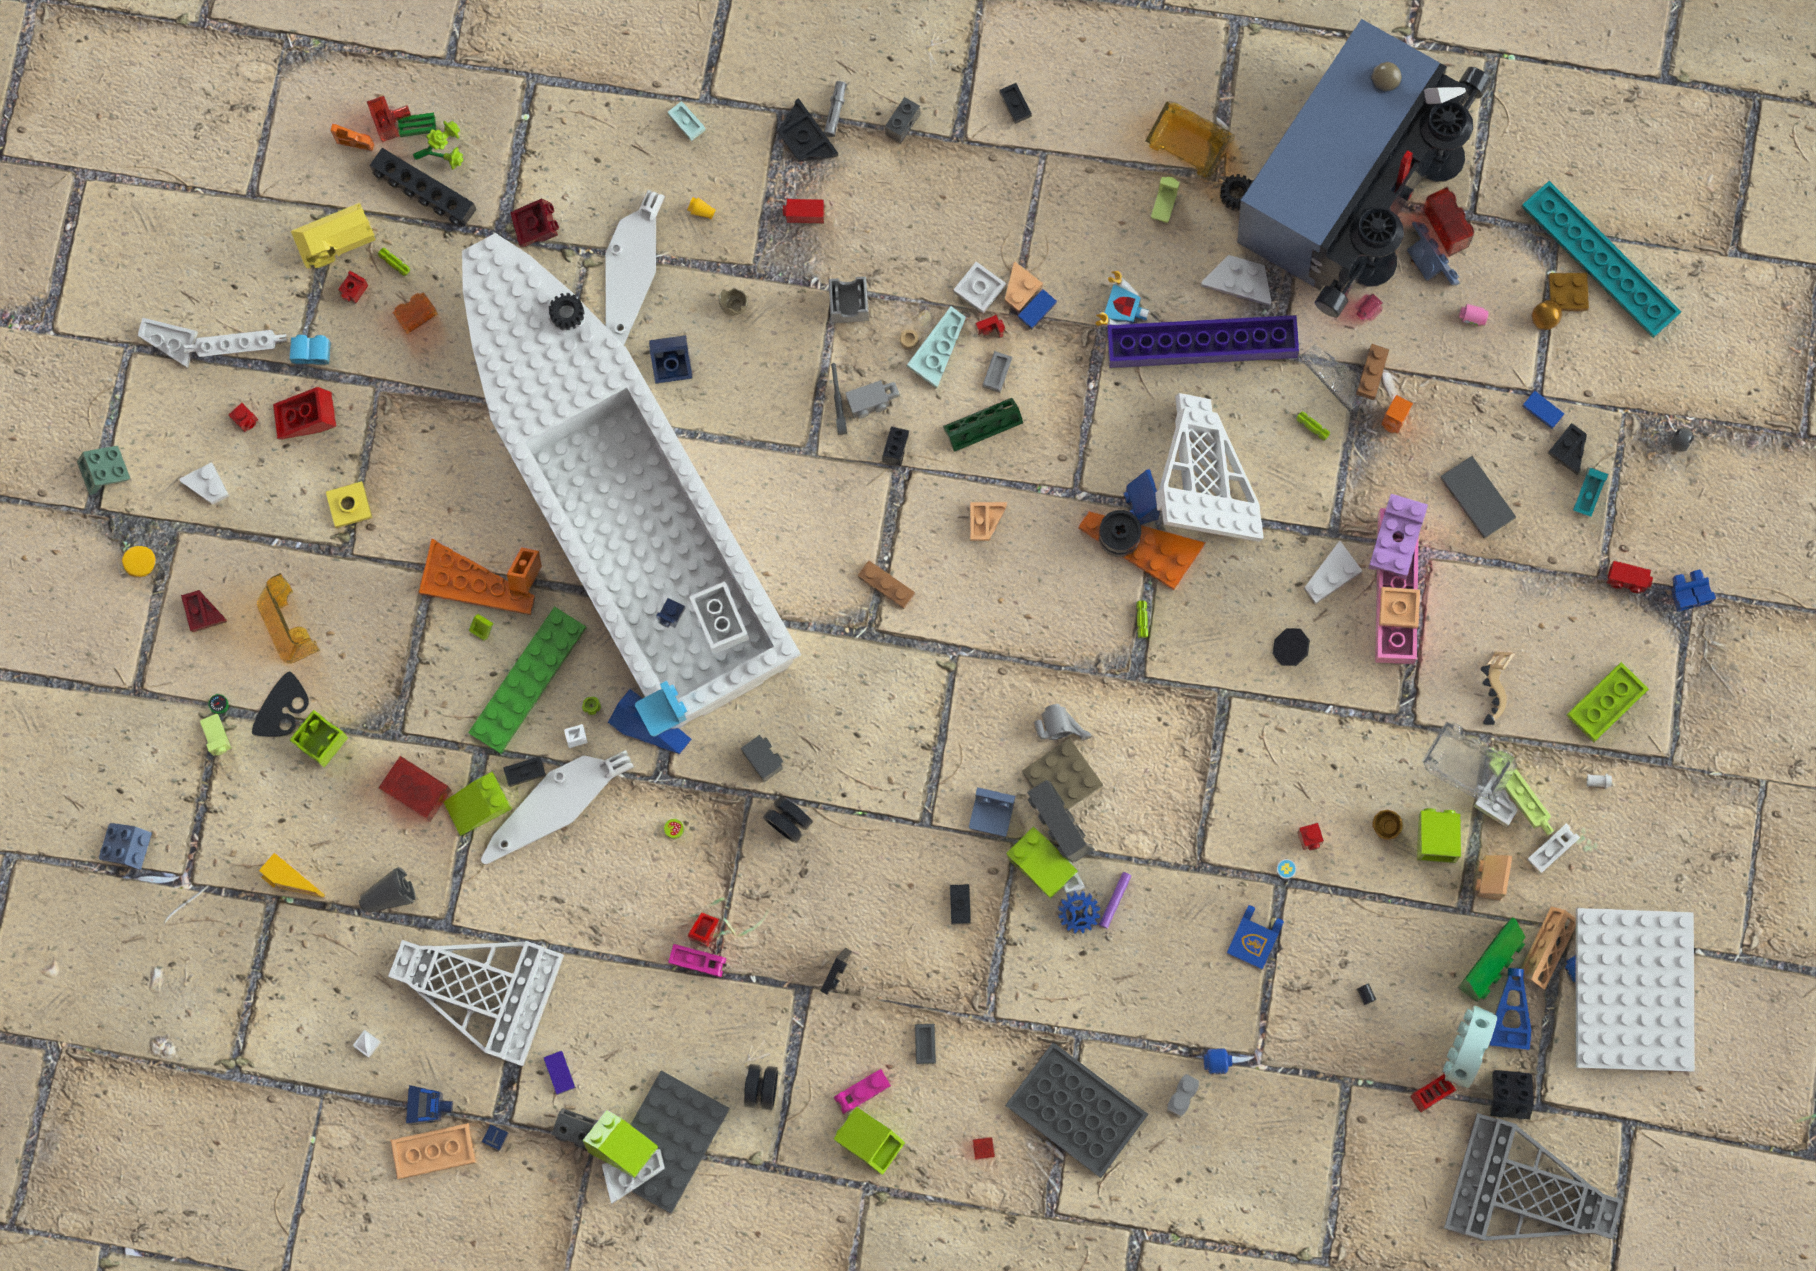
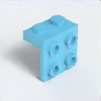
M667 681L660 684L662 689L635 703V707L647 730L653 737L687 720L684 714L687 710L683 702L678 703L675 697L678 693L674 685L669 686Z

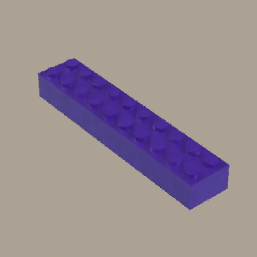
M1297 315L1107 326L1109 368L1298 358L1299 354Z

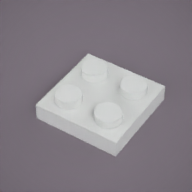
M975 262L954 288L953 292L981 313H984L1006 286V283L978 262Z

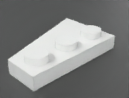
M142 318L138 336L188 368L192 352L185 353L184 350L192 348H184V345L195 344L198 332Z
M1339 541L1307 583L1304 590L1312 601L1317 604L1361 574L1362 569L1342 542Z

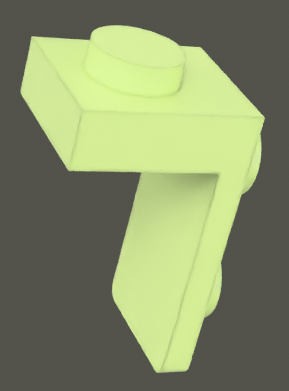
M1161 178L1151 219L1165 223L1169 222L1180 184L1175 178Z
M218 714L200 721L208 741L206 746L213 756L222 755L227 750L232 749Z

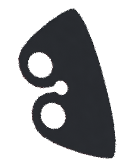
M289 671L284 674L268 695L253 724V735L265 737L285 736L292 733L295 729V718L289 713H283L282 709L287 707L292 713H302L308 707L309 699L303 686L292 672ZM296 697H300L304 701V705L300 709H295L292 706V701ZM284 718H288L291 721L292 725L288 730H282L279 726L280 721Z

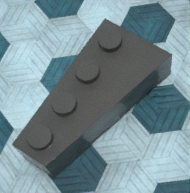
M1045 780L1027 792L1030 796L1028 798L1029 803L1034 809L1037 808L1039 811L1038 817L1043 825L1047 824L1049 827L1048 834L1053 841L1056 840L1060 845L1058 850L1063 857L1076 862L1095 850L1092 844L1086 843L1083 839L1086 836L1077 824L1073 823L1075 818L1067 808H1064V801L1050 781Z

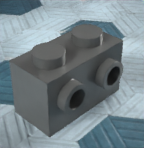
M562 1108L551 1135L556 1136L557 1140L563 1142L570 1141L579 1148H585L583 1139L598 1120Z

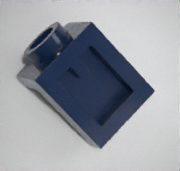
M667 598L660 613L656 614L659 620L658 623L666 628H669V626L675 628L686 607Z

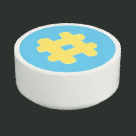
M1289 859L1280 861L1276 868L1278 876L1283 879L1292 878L1296 873L1295 863Z

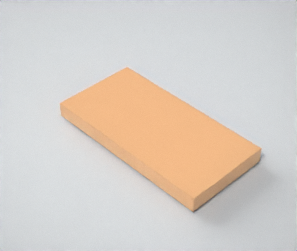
M468 1123L390 1140L398 1180L476 1163Z

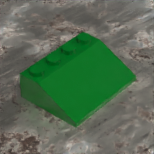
M1512 917L1502 927L1458 986L1460 990L1476 1002L1480 998L1484 1000L1491 991L1488 989L1492 982L1496 984L1502 977L1500 971L1503 967L1507 969L1514 960L1511 958L1515 951L1519 953L1525 945L1523 940L1526 937L1515 918Z

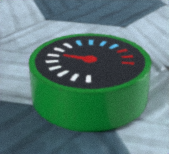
M221 694L213 695L208 703L210 710L215 714H223L229 707L228 699Z

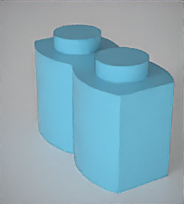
M296 335V337L291 338L290 361L293 364H329L331 342L323 335H316L315 338H307L306 335Z

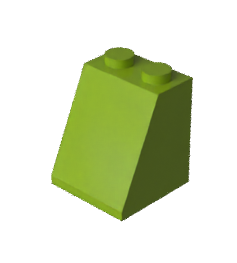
M1425 808L1424 811L1419 813L1417 860L1456 863L1461 857L1460 814L1455 813L1454 810L1436 812V809Z
M858 1107L849 1113L846 1122L837 1130L834 1137L838 1144L881 1175L884 1174L905 1144L891 1129Z

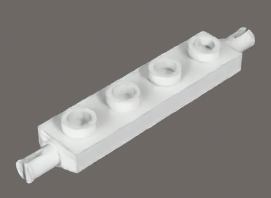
M273 330L202 337L196 338L195 344L184 345V348H192L185 349L184 351L185 353L196 352L199 357L275 349L276 343L287 342V338H284L287 336L286 334L275 335Z

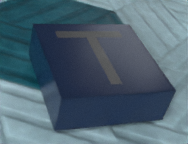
M490 1124L482 1143L500 1151L509 1133Z

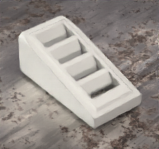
M1461 87L1427 88L1424 90L1426 103L1428 104L1443 103L1466 92L1465 88Z

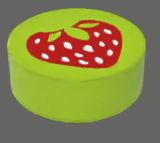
M670 819L666 822L664 831L669 838L677 839L683 835L684 826L678 819Z

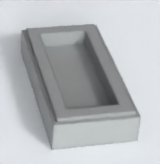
M994 351L983 382L984 388L1001 392L1012 356Z

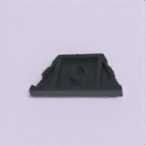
M799 98L796 99L793 108L785 117L784 123L777 130L778 135L798 162L837 157L838 152L801 100Z

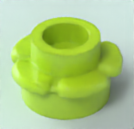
M594 696L585 698L582 705L583 711L589 715H595L601 709L599 699Z

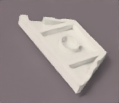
M1228 255L1201 283V287L1269 307L1271 305L1265 265Z

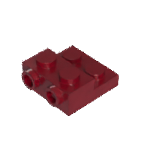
M541 198L510 212L520 247H525L537 241L544 242L558 236L557 230L559 225L553 219L552 213L555 210L552 203Z

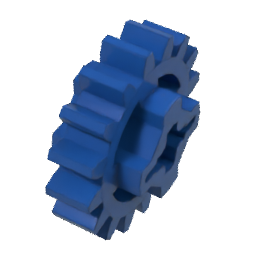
M1075 890L1073 896L1067 893L1068 899H1061L1063 906H1058V910L1061 911L1058 914V917L1062 919L1061 924H1067L1066 929L1068 931L1073 928L1074 933H1077L1078 929H1080L1083 934L1085 928L1091 931L1090 925H1097L1095 918H1100V914L1097 913L1100 910V907L1096 905L1098 903L1097 900H1091L1092 895L1090 893L1085 896L1084 891H1081L1080 895H1078ZM1089 905H1091L1092 908L1091 915L1087 911ZM1067 909L1071 912L1069 920L1066 916ZM1082 909L1083 913H1082V914L1078 913V914L1076 915V912H1075V911H1076V910L1080 911V910Z

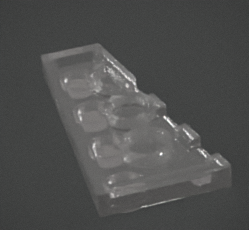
M1313 345L1300 356V359L1350 413L1368 399L1356 395L1361 376L1351 372L1350 368L1346 365H1341L1335 361L1333 356L1318 346Z

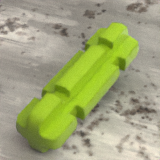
M381 248L378 252V256L396 271H399L401 275L406 276L410 272V268L386 248Z
M1304 411L1298 414L1296 420L1301 424L1304 423V426L1315 435L1318 434L1320 439L1325 441L1329 437L1330 431L1326 428L1323 429L1322 425L1313 418H1309Z
M1140 600L1136 602V609L1138 610V638H1147V602Z

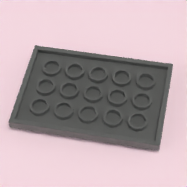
M1054 1042L1005 1105L1099 1178H1102L1148 1116V1113Z
M661 1070L634 1117L631 1126L658 1146L657 1149L661 1150L665 1169L631 1192L672 1214L730 1108Z

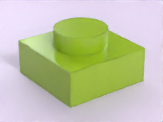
M477 614L473 618L469 632L485 641L494 623Z

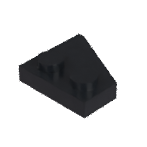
M1571 423L1549 450L1548 454L1578 475L1581 469L1587 434Z
M845 948L836 957L820 990L822 993L827 995L831 990L835 991L840 982L838 977L844 973L848 965L846 962L852 953L851 950Z

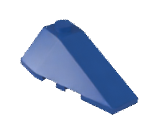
M629 689L618 702L608 723L625 736H630L645 743L647 742L662 749L681 754L692 739L679 728H670L657 736H651L635 707V703L643 698Z

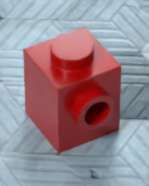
M1318 823L1300 827L1297 831L1303 850L1309 849V851L1319 849L1320 845L1324 842Z

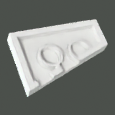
M660 1149L653 1153L635 1178L608 1163L602 1164L611 1204L665 1169Z

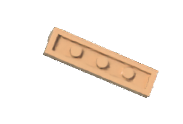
M1551 906L1521 969H1524L1523 979L1533 982L1540 989H1546L1576 928V918L1566 910ZM1569 919L1571 922L1568 928L1565 929V923ZM1558 937L1561 939L1559 946L1556 945ZM1552 954V960L1548 964V957ZM1543 971L1544 976L1540 982L1538 980V977L1540 973Z

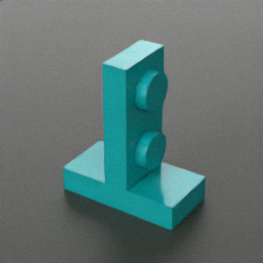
M1590 467L1587 468L1586 476L1573 511L1592 516L1604 482L1609 474Z

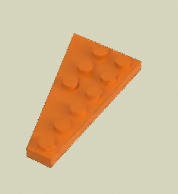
M1089 511L1078 529L1099 542V527L1105 515ZM1141 525V538L1137 549L1132 554L1123 558L1172 590H1175L1206 542Z
M431 539L419 594L526 615L532 614L535 601L533 594L510 590L508 581L501 576L490 572L483 566Z

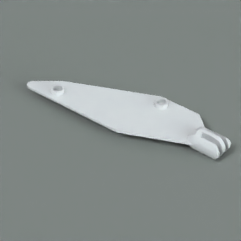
M647 190L639 210L619 221L605 253L606 327L623 345L627 340L656 273V216L665 196L662 194L658 195V193Z
M625 750L606 760L582 756L549 772L493 835L481 858L482 863L489 864L571 824L613 777L634 768L633 764L630 763L631 759L627 751ZM508 842L507 847L503 848V844Z

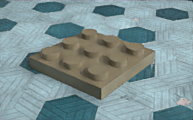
M1070 738L1022 770V773L1033 788L1045 780L1050 781L1064 801V808L1068 810L1103 786V783Z

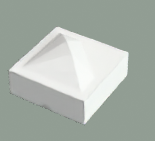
M583 724L564 730L569 748L588 743Z
M364 1030L352 1046L369 1058L381 1041Z

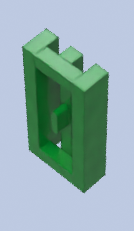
M434 112L397 117L400 137L428 134L432 129L437 130ZM425 125H432V127H425V128H418V129H411V130H404V131H403V128L421 127V126H425Z

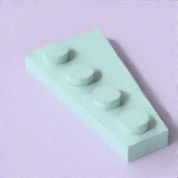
M951 306L907 364L908 368L935 388L939 385L966 317Z

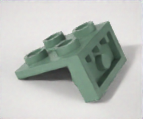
M118 446L84 451L77 460L89 495L96 494L102 485L128 481L130 479Z

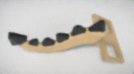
M1495 651L1487 665L1481 667V671L1487 676L1482 684L1490 687L1488 695L1491 697L1496 696L1492 700V704L1497 706V708L1491 709L1493 715L1487 714L1483 721L1484 725H1495V720L1503 714L1506 708L1507 695L1499 679L1502 672L1498 669L1505 670L1515 655L1513 652ZM1497 656H1499L1496 662L1493 665H1491L1494 659ZM1508 657L1506 662L1503 665H1501L1504 659Z

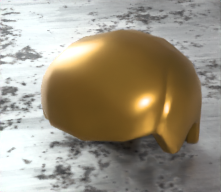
M1545 300L1534 307L1531 317L1533 324L1538 329L1550 330L1560 323L1563 314L1561 307L1556 302Z
M1387 809L1378 812L1374 816L1372 827L1380 838L1390 840L1401 834L1403 822L1399 814Z

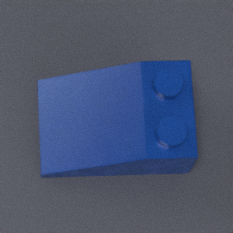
M1150 469L1145 470L1126 485V492L1123 493L1126 504L1129 503L1131 507L1129 512L1138 518L1141 525L1159 520L1160 511L1157 510L1155 494L1157 489Z

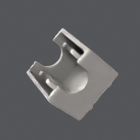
M856 277L851 282L839 281V278L828 279L831 322L869 321L866 277Z

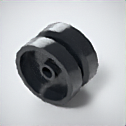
M1115 510L1108 513L1102 519L1099 527V543L1102 549L1115 557H1125L1137 549L1141 538V524L1138 518L1125 510Z
M779 796L774 802L778 812L769 809L763 816V819L788 840L797 843L802 837L801 831L797 827L807 830L813 821L797 805Z
M757 1064L749 1065L744 1088V1107L755 1108L760 1096L761 1108L763 1110H773L777 1090L778 1067L767 1066L762 1078L761 1066Z

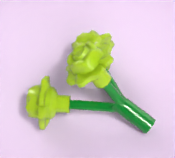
M443 121L445 131L442 133L440 130L435 131L432 129L430 134L426 136L429 146L414 153L413 156L415 160L428 155L444 158V160L449 161L451 169L454 170L457 166H461L463 162V154L460 153L458 147L453 149L451 153L432 152L433 148L435 150H438V148L443 150L448 144L446 139L449 136L457 139L460 138L458 135L460 132L459 126L454 121L448 123Z

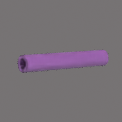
M1122 873L1099 926L1108 929L1131 879L1130 874Z

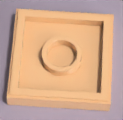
M1381 587L1379 626L1418 629L1420 590Z

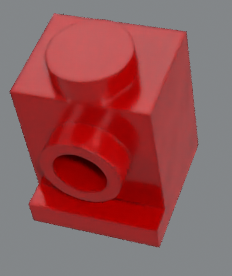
M349 271L348 276L338 290L342 299L347 302L353 301L357 303L369 285L364 278Z

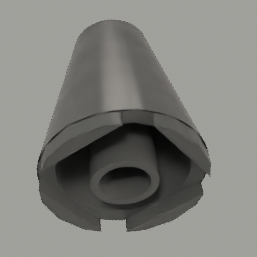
M397 867L361 894L359 900L361 909L369 913L414 903L413 900L416 899L415 890L411 881L407 882L405 876H407L406 872L402 868Z

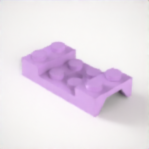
M1394 494L1390 495L1368 569L1385 570L1395 573L1401 579H1406L1428 504ZM1399 533L1403 536V540L1396 542L1393 540L1392 535Z

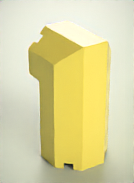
M360 203L291 231L306 268H311L310 265H314L315 268L323 267L334 262L336 254L339 257L345 252L376 240Z

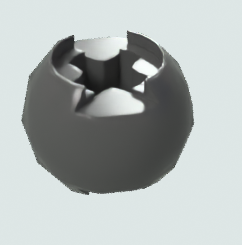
M1678 428L1674 434L1676 437L1674 436L1670 441L1671 446L1680 452L1687 451L1690 446L1689 443L1691 444L1694 439V435L1689 429Z

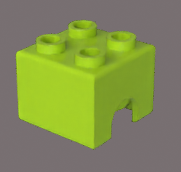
M313 710L289 740L325 768L348 737L343 731Z

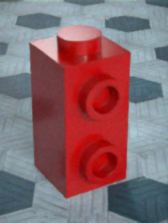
M787 199L786 205H783V216H786L787 223L824 224V199Z
M1613 561L1610 565L1606 583L1611 584V587L1616 589H1622L1623 587L1630 589L1633 593L1640 594L1641 592L1644 593L1648 587H1651L1653 577L1650 576V569Z

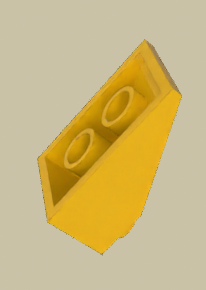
M275 853L259 870L263 874L261 878L273 888L277 885L279 888L320 898L325 896L324 893Z

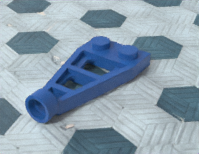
M1508 968V977L1495 1012L1497 1021L1489 1046L1530 1050L1531 1024L1523 980L1524 969ZM1512 976H1513V977H1519V979H1518V980H1513V979H1512ZM1511 990L1519 992V1006H1509L1507 1004L1508 994ZM1508 1010H1515L1519 1013L1521 1024L1518 1028H1508L1503 1025L1502 1021Z

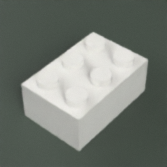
M726 582L689 596L713 654L749 640Z

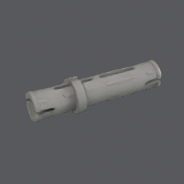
M836 81L833 96L830 98L831 106L824 134L829 137H835L840 111L845 102L844 94L847 84L843 81Z

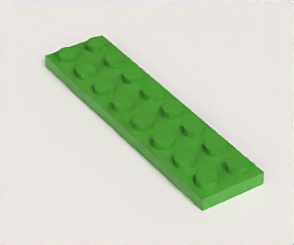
M554 606L468 733L502 754L587 627Z

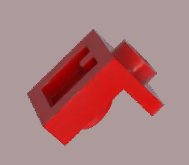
M997 315L975 324L978 335L982 333L987 335L996 328L999 337H1003L1005 326L1002 319L998 320Z
M243 403L228 414L244 432L251 430L258 421L255 414Z

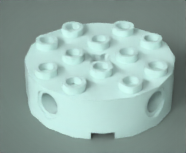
M1477 1006L1472 1007L1471 1010H1466L1463 1018L1465 1022H1460L1457 1030L1459 1035L1456 1036L1453 1043L1455 1047H1451L1447 1055L1450 1061H1446L1442 1071L1445 1074L1446 1081L1466 1088H1470L1483 1061V1054L1488 1049L1497 1021L1496 1015Z

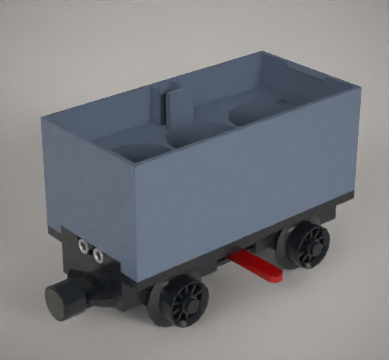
M1363 19L1360 20L1241 199L1237 243L1318 290L1322 289L1314 303L1321 312L1334 318H1338L1347 305V295L1355 283L1366 287L1379 286L1386 283L1394 275L1397 268L1395 250L1400 246L1404 237L1403 224L1397 215L1405 203L1409 201L1414 189L1422 178L1434 182H1446L1455 178L1462 171L1465 163V151L1462 146L1470 139L1473 131V119L1468 110L1474 100L1481 98L1491 84L1490 77L1476 67H1468L1459 82L1445 75L1447 66ZM1380 63H1394L1401 72V82L1392 91H1383L1376 88L1371 79L1374 68ZM1427 88H1465L1466 92L1443 103H1426L1424 90Z

